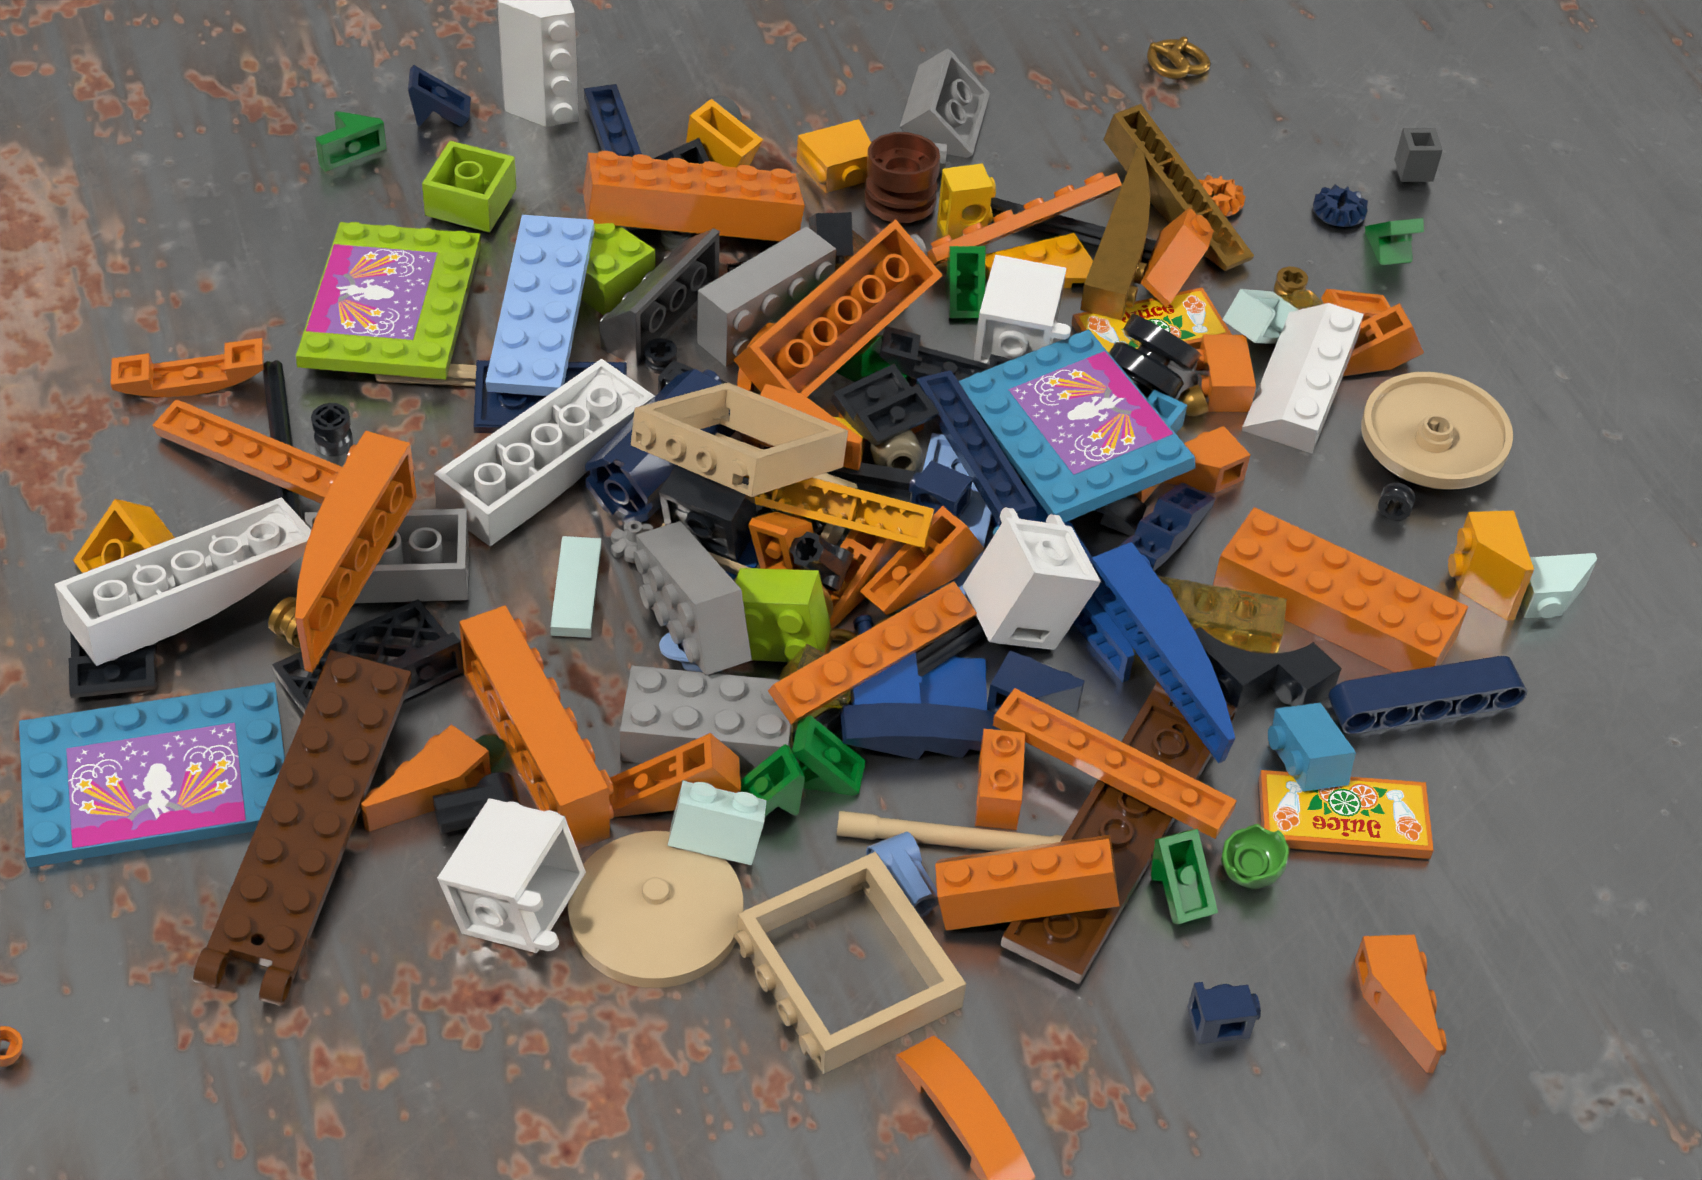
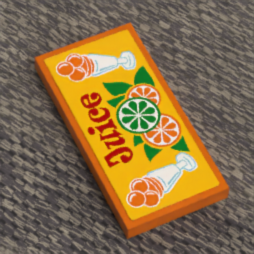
M1203 287L1178 292L1167 307L1155 297L1135 301L1133 308L1126 307L1122 321L1090 312L1073 314L1071 323L1076 333L1089 329L1108 353L1115 342H1124L1138 349L1139 346L1130 341L1122 331L1132 314L1160 326L1195 349H1200L1203 334L1232 335Z
M1260 771L1258 780L1261 826L1272 832L1279 830L1284 835L1289 849L1431 859L1434 849L1426 782L1350 777L1349 785L1302 791L1294 777L1289 775L1288 772Z

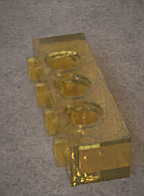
M1158 576L1163 584L1169 586L1175 600L1194 630L1201 627L1208 634L1223 643L1245 651L1278 653L1284 630L1286 598Z

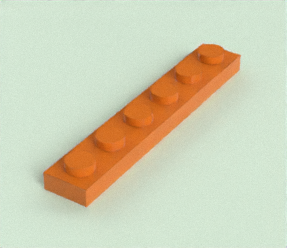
M1103 172L1085 179V186L1074 189L1073 184L1054 192L1055 198L1044 202L1042 197L1034 199L1023 205L1024 211L1015 215L1012 210L1005 211L993 217L994 223L983 227L981 222L971 225L962 230L964 236L954 240L951 239L950 235L942 237L931 243L932 249L927 252L928 258L937 266L948 261L949 246H985L1109 195L1122 186L1117 172L1107 177L1104 176Z
M177 399L152 425L156 434L160 437L320 504L323 503L333 474L339 473L342 469V466Z
M955 581L776 682L768 692L792 725L970 621L977 612Z
M1016 688L1013 689L994 715L993 726L1004 731L1024 732L1026 743L1182 823L1198 829V831L1214 839L1217 838L1235 809L1236 799Z

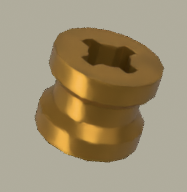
M287 597L280 601L273 609L269 617L268 626L275 634L285 635L286 640L294 647H300L295 621L296 598Z

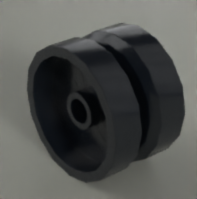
M1132 314L1122 331L1130 341L1139 346L1138 349L1124 342H1115L1109 354L1130 379L1151 391L1155 389L1175 399L1184 382L1181 376L1168 368V365L1170 364L1182 371H1192L1201 354L1167 330L1138 315Z

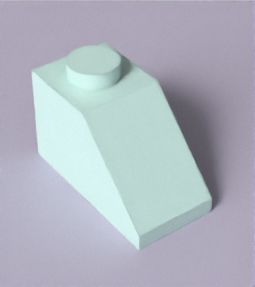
M1596 554L1530 557L1534 571L1520 605L1524 618L1562 616L1586 586L1597 561Z

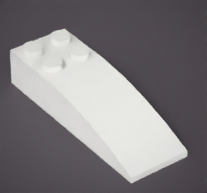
M600 359L434 473L436 506L440 509L466 508L468 530L487 545L492 546L545 508L587 472L585 471V464L634 417V409L647 405L655 395L603 359Z
M282 497L54 584L63 621L96 666L113 661L120 656L173 636L212 617L248 596L304 555L311 529Z

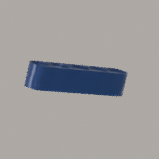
M1495 656L1347 680L1333 687L1328 694V698L1342 730L1348 734H1359L1512 708L1526 698L1528 691L1510 657Z

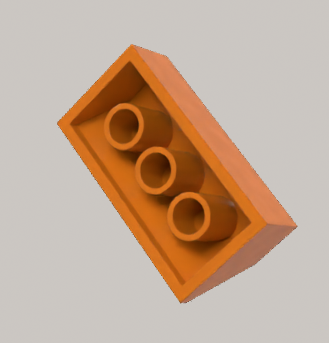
M1110 835L944 858L935 863L937 898L946 931L1120 906Z

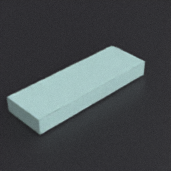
M562 536L550 626L551 636L591 638L602 549L601 538Z

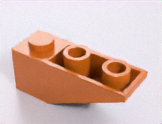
M451 724L441 734L431 737L424 746V749L410 761L403 762L396 769L394 775L382 786L372 789L361 803L365 829L371 832L435 811L433 796L477 786L483 777L491 774L489 750Z
M1415 934L1363 936L1354 959L1363 998L1426 1073H1434L1441 1055L1446 1053L1447 1043L1445 1032L1442 1028H1438L1435 1018L1437 1000L1434 990L1428 989L1425 953L1423 951L1419 952Z

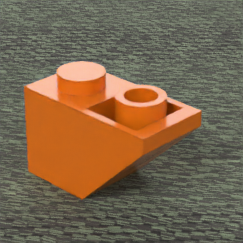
M1224 426L1210 432H1203L1196 438L1184 443L1195 456L1196 468L1168 479L1163 483L1179 485L1183 482L1200 491L1216 493L1244 481L1251 454Z

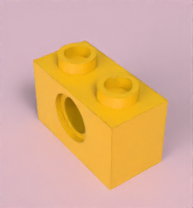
M983 163L942 169L937 223L943 237L950 235L951 239L954 240L964 236L962 230L971 225L981 222L982 226L985 227L988 224H992L993 215L990 205L991 198L996 196V185L993 177L988 176Z

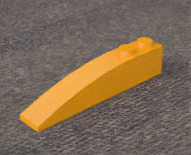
M813 477L755 496L756 505L925 548L934 513L933 508Z

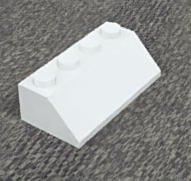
M497 0L505 111L545 127L579 122L575 11L571 1Z
M1331 303L1289 312L1243 424L1242 431L1313 454L1358 339L1364 314Z

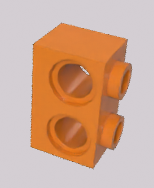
M983 730L979 756L975 826L1017 830L1023 791L1024 732Z

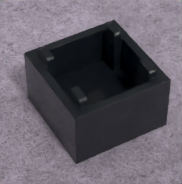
M676 465L659 491L665 526L681 521L708 552L738 562L752 538L748 524L752 518L757 517L755 496L750 497ZM743 477L742 483L748 485L749 479Z

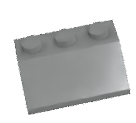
M947 48L918 66L900 128L903 132L922 135L933 141V143L947 144L946 154L969 158L973 155L990 93L955 54Z

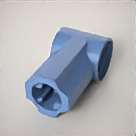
M908 831L867 846L866 855L873 852L878 854L920 917L928 915L933 908L939 905L937 889L923 868L919 847L914 837Z

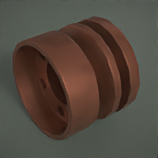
M893 132L881 135L871 142L867 151L865 204L872 214L887 221L893 222L896 219L899 223H911L922 220L933 212L937 200V178L940 165L939 148L933 141L914 133Z

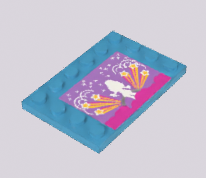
M1089 329L1074 334L1068 339L1055 342L958 381L1004 455L1048 515H1059L1063 522H1067L1196 468L1195 456Z
M275 682L20 720L24 845L28 868L254 832L285 760Z

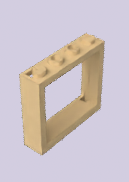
M724 383L636 407L634 409L631 446L750 497H754L842 468L848 430L731 383ZM721 424L775 447L753 452L700 429ZM744 476H749L748 485L742 483Z
M876 852L738 913V932L734 934V937L740 945V954L744 958L749 957L755 966V974L760 986L765 992H772L777 1000V1010L786 1026L792 1025L799 1035V1044L803 1054H809L823 1074L963 1007L966 982ZM863 889L929 988L830 1035L766 933Z

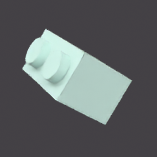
M682 781L671 823L668 846L752 865L764 824L766 800L757 798L747 792L734 793L717 789L705 782L692 783Z

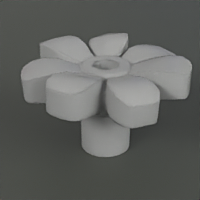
M630 521L624 524V530L614 529L611 533V541L614 543L611 545L612 555L616 558L624 556L626 562L635 563L634 551L638 550L636 535L653 530V526L648 523L642 525L639 521Z

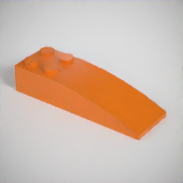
M365 431L357 445L354 444L350 447L346 462L340 472L334 473L330 480L328 492L316 515L305 547L298 580L295 621L305 671L313 673L417 498L411 445L409 442Z

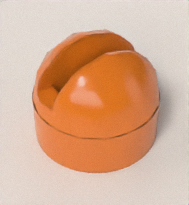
M0 1026V1046L2 1040L10 1042L6 1054L0 1055V1067L6 1068L14 1064L20 1057L23 1040L21 1034L16 1029L9 1026Z

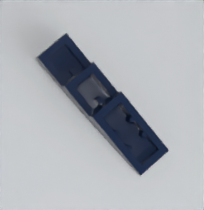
M1182 482L1157 499L1153 512L1139 521L1135 534L1122 542L1121 546L1132 542L1137 550L1147 557L1151 568L1155 571L1189 537L1211 509L1216 498Z
M876 703L843 705L840 710L843 744L913 759H919L925 750L963 758L969 749L980 751L984 729L1001 730L993 726L996 712L970 707L922 703Z

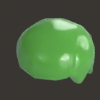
M1254 824L1246 829L1242 828L1234 831L1224 841L1221 862L1229 878L1236 884L1249 889L1268 887L1284 874L1289 856V847L1284 835L1279 830L1272 832L1263 828L1260 824Z

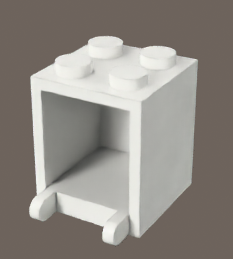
M995 255L979 313L974 352L975 361L987 364L991 354L1015 359L1053 344L1054 338L1068 339L1070 337V326L1058 323L1066 268Z
M1005 507L1000 513L1002 524L962 587L972 607L977 612L976 616L990 643L1055 650L1101 581L1072 526H1065L1059 515L1050 514L1046 519V523L1019 519L1013 508Z
M489 798L437 879L462 934L537 953L539 949L552 951L558 947V937L551 929L586 871L565 816L550 810L541 811L524 807L516 802H503Z

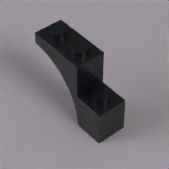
M1201 627L1195 630L1213 666L1225 700L1231 706L1236 707L1237 710L1270 689L1276 693L1283 703L1288 704L1290 707L1319 703L1327 698L1331 689L1336 686L1342 669L1314 642L1289 652L1256 653L1225 644L1208 634Z

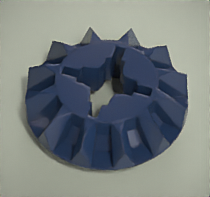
M1334 184L1331 189L1322 187L1320 193L1315 194L1313 209L1316 215L1323 221L1335 226L1349 227L1361 223L1366 218L1368 200L1361 198V192L1350 191L1349 186L1343 189ZM1339 202L1344 203V206H1341V208L1338 209L1337 204Z

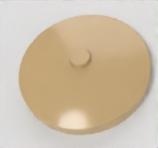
M1411 372L1395 376L1381 383L1369 396L1361 421L1362 435L1368 449L1385 468L1407 481L1436 489H1463L1488 481L1504 466L1513 443V429L1510 419L1497 400L1485 390L1467 380L1437 372Z
M668 831L634 833L604 845L583 864L586 873L568 901L570 932L578 950L601 973L621 983L637 987H672L691 982L709 973L728 956L736 944L737 940L734 934L738 932V913L742 912L744 907L741 884L735 871L726 859L668 846L670 834Z

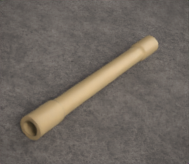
M839 811L837 836L868 840L888 839L908 831L914 837L916 843L986 851H1000L1060 842L1063 838V835L1043 836L881 818L874 814Z

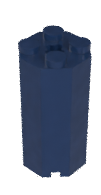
M697 369L678 374L648 404L721 385L722 382L720 377L712 370L707 369L702 373ZM633 418L585 464V471L590 470V475L586 478V487L604 511L611 515H614L617 511L626 515L622 519L626 523L630 521H646L661 507L659 491L676 466L671 462L631 446ZM721 424L700 429L712 435L720 433L731 437L736 432V430Z

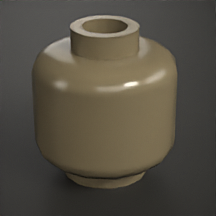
M908 430L877 446L872 443L870 445V452L875 465L915 471V473L921 467L923 460L922 449L912 430Z

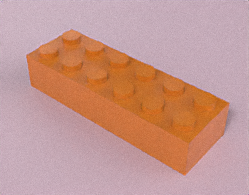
M611 151L588 152L583 195L587 219L594 220V224L614 223L615 226L698 234L714 228L720 231L719 236L782 241L800 230L805 204L796 173H791L788 170L780 168L773 169L772 171L757 170L749 165L727 167L712 161L704 162L703 164L688 163L680 158L658 160L643 154H637L633 157L619 156Z
M895 219L733 360L760 392H762L765 384L802 393L808 397L943 275Z
M1256 507L1251 510L1221 553L1213 582L1214 587L1395 673L1440 666L1459 634L1469 607Z
M504 605L459 621L464 674L537 809L541 811L550 810L565 816L577 850L610 838V819L614 818L613 808L609 801V795L613 793L611 779L605 769L598 770L590 741L587 738H580L577 732L578 725L574 713L570 707L563 708L560 702L561 696L557 683L553 677L546 678L543 672L544 665L537 648L530 649L528 646L527 634L519 618L514 620L508 608Z

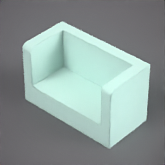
M1240 289L1223 321L1254 343L1277 344L1289 312L1299 309L1272 291Z

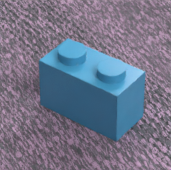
M1314 703L1275 708L1273 724L1268 729L1269 745L1272 750L1277 752L1284 762L1288 774L1294 777L1302 791L1349 785L1356 752L1322 704Z

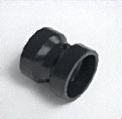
M326 403L318 406L312 412L311 422L315 432L314 441L316 449L323 455L333 457L348 452L353 445L348 409L338 403Z

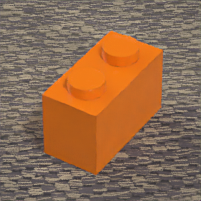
M1203 334L1200 349H1196L1201 356L1194 366V371H1199L1200 373L1198 385L1206 399L1208 412H1249L1255 394L1256 383L1246 336Z

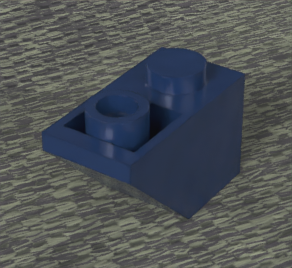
M1009 651L990 684L987 710L997 712L1013 689L1016 688L1065 714L1076 712L1080 706L1085 681L1074 677L1068 672L1060 671L1037 662L1031 657Z

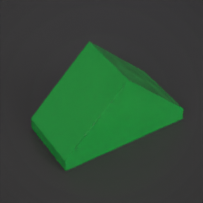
M949 246L945 280L949 318H979L985 294L986 246Z

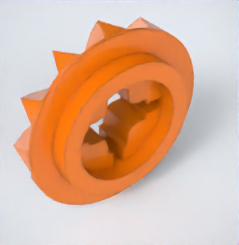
M1207 175L1204 180L1198 179L1225 217L1234 215L1243 208L1246 196L1243 195V187L1235 185L1234 179L1224 180L1222 175L1219 178Z

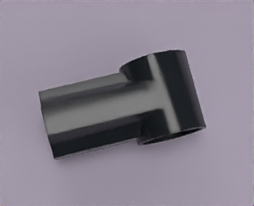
M808 531L803 536L794 538L789 550L793 554L794 563L803 570H819L821 584L829 591H840L853 560V553L828 543L821 536Z
M495 772L483 777L475 787L433 796L439 831L445 833L471 827L489 798L503 802H516L521 805L513 776L506 772Z

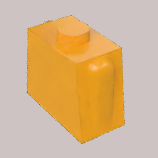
M710 99L689 115L686 143L700 138L709 160L717 162L722 166H750L763 141L761 137L713 99Z
M859 119L798 135L796 162L825 193L866 182L867 151L871 141Z

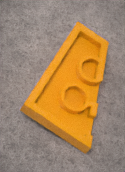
M1071 233L986 254L985 277L988 281L995 255L1064 267L1066 268L1063 288H1071L1072 283H1085L1093 260L1076 234Z

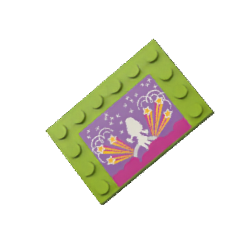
M340 222L296 353L297 368L446 380L481 248V234L468 233L466 231H443L430 228H406L394 225L382 226L361 224L359 222Z

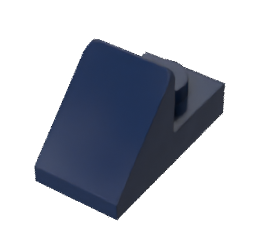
M415 65L410 68L408 93L417 126H421L434 111L443 119L463 127L470 118L471 97Z

